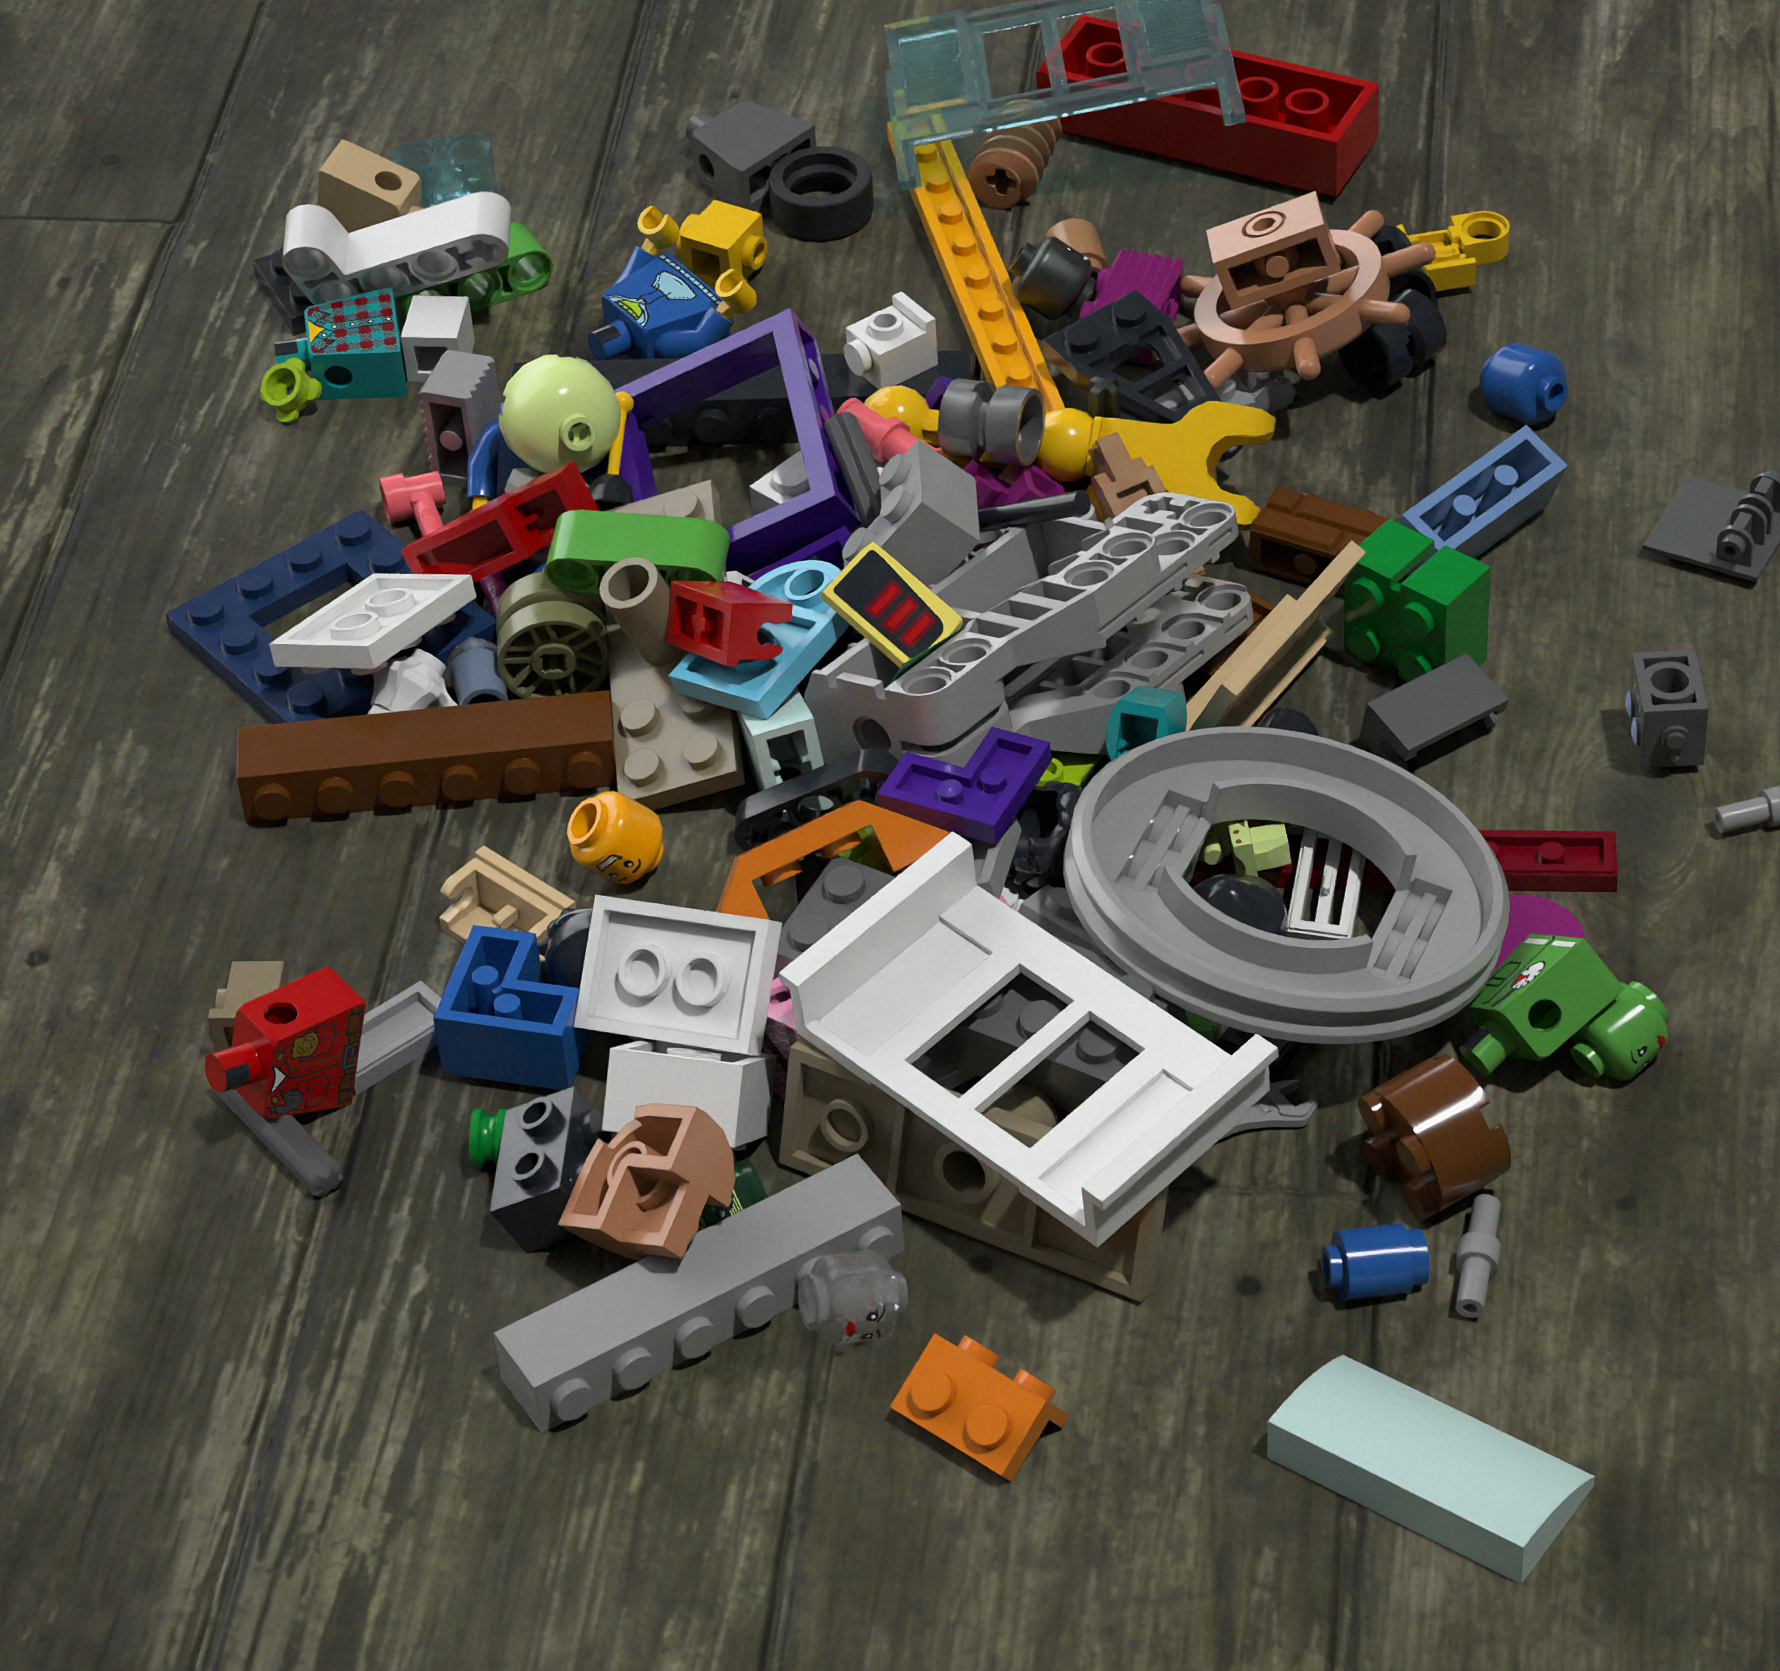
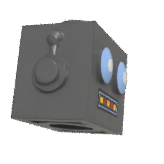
M1696 649L1632 653L1630 690H1628L1626 695V710L1631 720V735L1636 746L1640 768L1704 765L1709 708Z

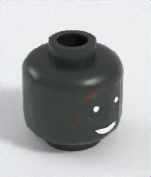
M1054 236L1045 237L1036 247L1026 242L1008 269L1016 275L1012 285L1013 296L1048 320H1058L1064 315L1073 318L1083 306V303L1087 300L1096 284V280L1090 277L1092 271L1091 261Z

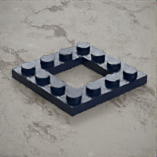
M360 509L165 613L169 632L273 724L367 715L372 708L370 703L374 692L372 673L355 675L351 673L350 668H332L316 674H307L302 672L301 667H275L269 645L275 639L263 627L348 581L357 585L372 574H413L401 553V550L406 545L365 511ZM472 600L455 612L456 617L452 621L433 627L421 636L422 641L418 645L400 650L389 659H399L404 656L410 657L417 648L439 659L447 667V670L451 668L456 657L467 651L466 640L468 638H476L479 648L484 649L497 642L496 619Z

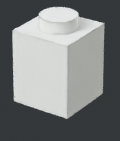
M413 296L401 335L408 382H426L447 350L472 353L475 339L468 297Z

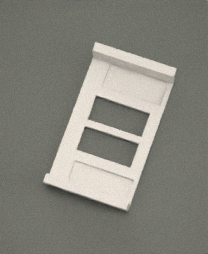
M953 831L779 972L780 982L790 989L797 1034L867 1084L873 1083L1019 1187L1021 1194L1097 1248L1242 1120V1115L1270 1091L1269 1065L1278 1058V1047L1258 1034H1255L1233 1055L1228 1054L979 887L976 881L972 844ZM1020 972L1069 1005L960 1098H957L911 1065ZM1089 1020H1092L1140 1053L1031 1148H1028L980 1114Z

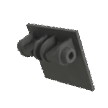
M1770 470L1757 474L1750 484V492L1687 475L1644 542L1643 550L1663 555L1673 560L1684 561L1719 571L1729 576L1757 582L1780 545V473Z

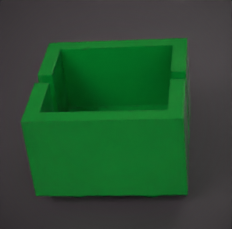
M1388 519L1358 545L1366 553L1345 581L1344 651L1386 672L1397 667L1398 678L1406 682H1410L1466 653L1480 667L1487 661L1491 567L1444 545L1406 580L1399 583L1400 579L1434 550L1435 540Z

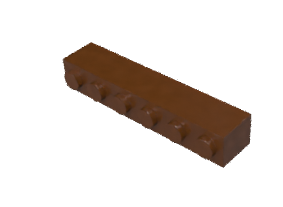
M605 690L237 728V782L246 824L617 786L610 692Z

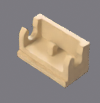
M482 846L475 852V858L451 875L442 886L440 893L449 899L458 896L464 888L465 891L461 899L457 903L451 904L439 917L441 930L464 945L473 925L536 933L537 943H540L546 938L549 923L558 918L563 909H576V903L571 898L486 846ZM539 954L542 976L544 978L547 975L545 958Z

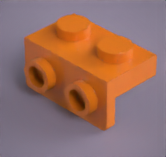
M934 1333L890 1407L1012 1482L1047 1422L1051 1421L1063 1428L1069 1418L1068 1414L1050 1403L1056 1390L1021 1368L1013 1380L998 1372L994 1368L1001 1357L966 1335L963 1336L958 1346H955Z

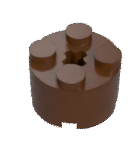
M1446 1054L1438 1059L1436 1055L1431 1059L1424 1060L1357 1099L1358 1109L1371 1135V1138L1362 1144L1368 1162L1380 1177L1384 1178L1392 1174L1402 1185V1195L1408 1208L1421 1221L1441 1212L1490 1184L1511 1168L1510 1147L1501 1123L1489 1129L1479 1110L1490 1103L1489 1099L1469 1071L1456 1059Z

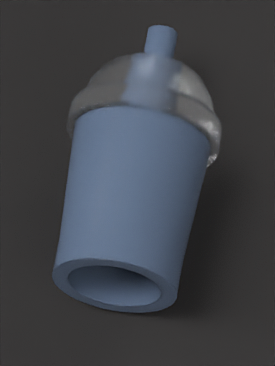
M470 637L460 643L451 652L446 662L447 677L450 684L454 687L459 705L508 700L507 687L502 681L498 670L497 645L474 637Z

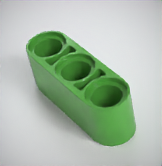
M512 222L510 223L509 253L503 263L483 271L394 298V302L407 318L413 296L468 297L470 312L474 313L542 288L549 281L553 273L554 264L550 255L524 224Z
M570 510L562 513L557 519L545 565V575L552 584L561 589L577 593L600 594L601 580L614 564L630 557H643L650 560L656 566L670 589L671 581H722L731 537L728 531L720 524L702 518Z

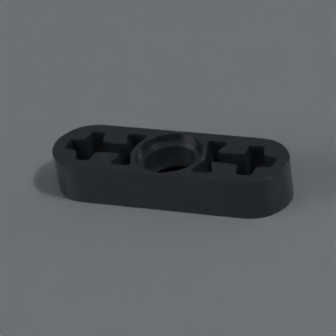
M862 749L745 798L740 802L736 811L734 838L737 845L747 852L850 802L861 800L879 807L877 793L899 761L892 754L881 749ZM809 796H823L831 800L834 805L825 810H813L804 806L801 801Z

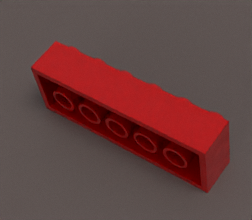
M1081 15L1036 71L1037 100L1054 110L1059 116L1062 132L1066 134L1091 137L1107 141L1116 146H1128L1157 153L1165 158H1177L1206 165L1215 170H1227L1256 177L1264 182H1276L1305 189L1309 192L1316 191V194L1320 195L1326 194L1337 197L1378 138L1379 83L1086 15Z

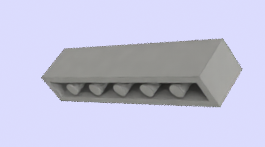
M855 1154L697 1232L688 1244L682 1259L650 1255L494 1332L501 1379L541 1433L565 1421L577 1419L589 1409L629 1389H636L644 1385L651 1378L688 1359L700 1357L712 1347L750 1328L759 1327L767 1323L772 1317L810 1298L825 1294L834 1285L845 1281L844 1279H838L840 1271H848L847 1279L854 1276L852 1270L854 1267L857 1274L869 1268L883 1265L891 1257L905 1251L901 1204L862 1158ZM860 1252H861V1253H862V1256L860 1257V1259H858L857 1261H855V1259H857V1258L859 1257ZM853 1254V1258L851 1260H841V1257Z

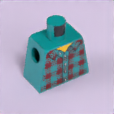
M392 287L310 306L304 311L307 337L274 342L277 364L284 363L290 358L302 360L305 363V372L312 371L313 378L321 383L322 392L319 398L322 400L408 396Z

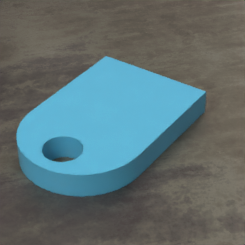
M805 560L783 565L761 576L748 588L793 603L791 621L777 625L767 622L761 625L757 632V640L760 645L767 642L783 648L782 653L768 660H738V666H726L689 652L668 675L677 693L767 720L849 626L845 619L820 599L822 591L836 578L841 570L824 561ZM814 589H817L816 591H814V592H812V593H810V594L805 595V594L808 593L809 591L814 590Z

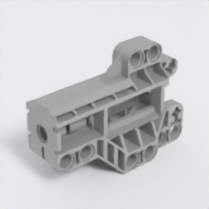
M1163 492L1143 497L1114 519L1107 518L1104 520V523L1097 521L1095 507L1091 504L1090 511L1086 515L980 533V542L948 577L937 585L931 584L928 586L935 595L960 615L963 619L960 629L965 627L962 631L891 684L890 682L900 667L866 638L858 643L852 642L848 645L847 651L822 670L816 669L811 673L804 698L814 718L824 762L828 764L856 751L874 748L889 752L898 761L902 759L906 752L965 767L991 727L1048 741L1053 751L1109 755L1106 744L1107 723L1114 706L1122 697L1138 685L1180 692L1186 703L1182 681L1254 623L1251 596L1247 592L1246 586L1192 574L1206 562L1213 564L1220 558L1219 552L1238 537L1239 529L1235 508L1225 502ZM1035 663L1004 687L1002 677L1017 666Z

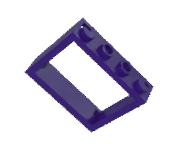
M791 308L614 390L615 393L621 391L629 393L634 401L633 409L626 415L619 476L626 479L633 490L634 502L658 495L643 428L781 365L810 491L726 529L731 537L726 559V572L737 571L745 576L774 564L843 526H846L849 530L861 524L823 428L824 422L835 416L817 340Z

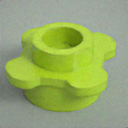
M290 358L284 363L274 365L266 372L261 383L260 397L264 402L269 403L277 410L276 418L280 422L291 424L297 420L299 411L320 397L322 386L318 380L307 375L305 363L302 360ZM294 387L293 392L288 395L289 391Z

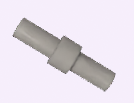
M1780 785L1760 790L1758 798L1714 808L1713 819L1717 830L1723 833L1763 822L1768 827L1780 825Z
M1487 1194L1479 1195L1473 1200L1468 1233L1460 1238L1456 1258V1268L1461 1273L1456 1310L1459 1314L1468 1318H1476L1483 1314L1489 1278H1492L1497 1273L1501 1244L1496 1238L1501 1203L1496 1197Z

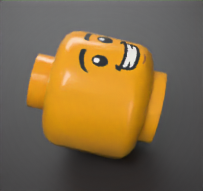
M605 791L582 801L576 807L569 820L567 835L573 859L585 869L613 883L629 884L641 878L645 873L652 871L661 860L663 854V828L659 816L650 808L619 792Z

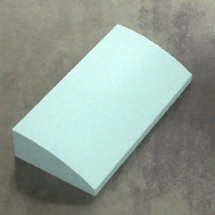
M1345 1355L1333 1359L1313 1373L1286 1399L1268 1420V1459L1519 1584L1524 1582L1594 1487L1595 1476Z

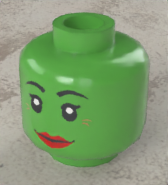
M1632 981L1628 985L1620 982L1625 989L1571 1036L1574 1046L1570 1049V1054L1576 1064L1589 1076L1598 1079L1603 1074H1606L1618 1081H1627L1635 1077L1668 1044L1669 1031L1666 1023L1669 1021V1013L1662 1001L1650 989L1639 982Z

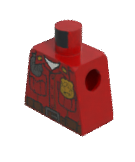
M326 967L242 1004L235 1016L232 1047L211 1053L205 1059V1073L210 1086L217 1093L235 1089L260 1116L267 1118L332 1109L352 1104L366 1002L330 967Z

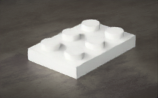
M372 574L269 643L275 667H301L302 672L307 674L320 673L332 668H350L351 673L355 675H366L380 671L387 666V660L400 650L418 645L422 641L421 636L435 626L452 621L456 617L455 612L476 598L472 576L454 574Z
M595 895L574 1027L760 1057L782 923L754 917Z

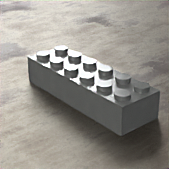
M835 855L781 928L774 979L779 977L781 970L896 877ZM1057 938L1188 1026L1186 1010L1154 993L1152 985L1139 979L1132 973L1127 974L1108 956ZM1020 972L923 1055L984 1078L1069 1005ZM1089 1020L1016 1084H1028L1040 1089L1050 1098L1055 1107L1072 1113L1140 1053L1092 1020Z

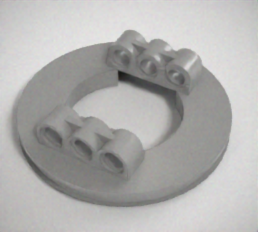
M1249 726L1196 729L1159 738L1123 753L1103 767L1082 791L1074 808L1071 828L1064 852L1063 874L1067 894L1074 912L1097 946L1127 974L1132 973L1139 979L1152 985L1154 993L1189 1012L1241 1031L1276 1039L1321 1044H1354L1384 1040L1404 1047L1410 1034L1435 1026L1455 1015L1471 1003L1483 990L1494 972L1509 924V889L1503 869L1494 851L1482 834L1453 803L1423 780L1379 756L1328 738L1296 731ZM1246 819L1273 820L1304 826L1332 836L1366 856L1386 875L1396 892L1372 939L1365 934L1340 940H1304L1268 933L1225 915L1202 899L1188 885L1193 877L1194 869L1208 832H1213L1216 823Z

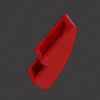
M573 460L438 528L404 547L401 553L413 574L471 575L472 581L475 583L531 557L537 550L550 545L557 519L562 513L570 510H600Z

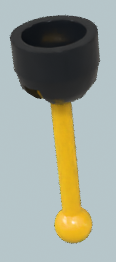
M623 391L615 393L621 407V423L618 435L610 449L607 474L596 478L588 488L600 511H607L634 503L632 487L626 479L619 476L626 415L631 412L634 406L632 396Z

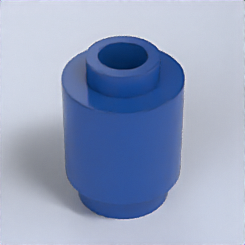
M1402 1223L1334 1231L1331 1246H1324L1321 1250V1268L1324 1282L1329 1289L1337 1288L1338 1294L1343 1301L1411 1293L1414 1285L1427 1284L1429 1279V1254L1424 1234L1420 1228L1406 1229Z

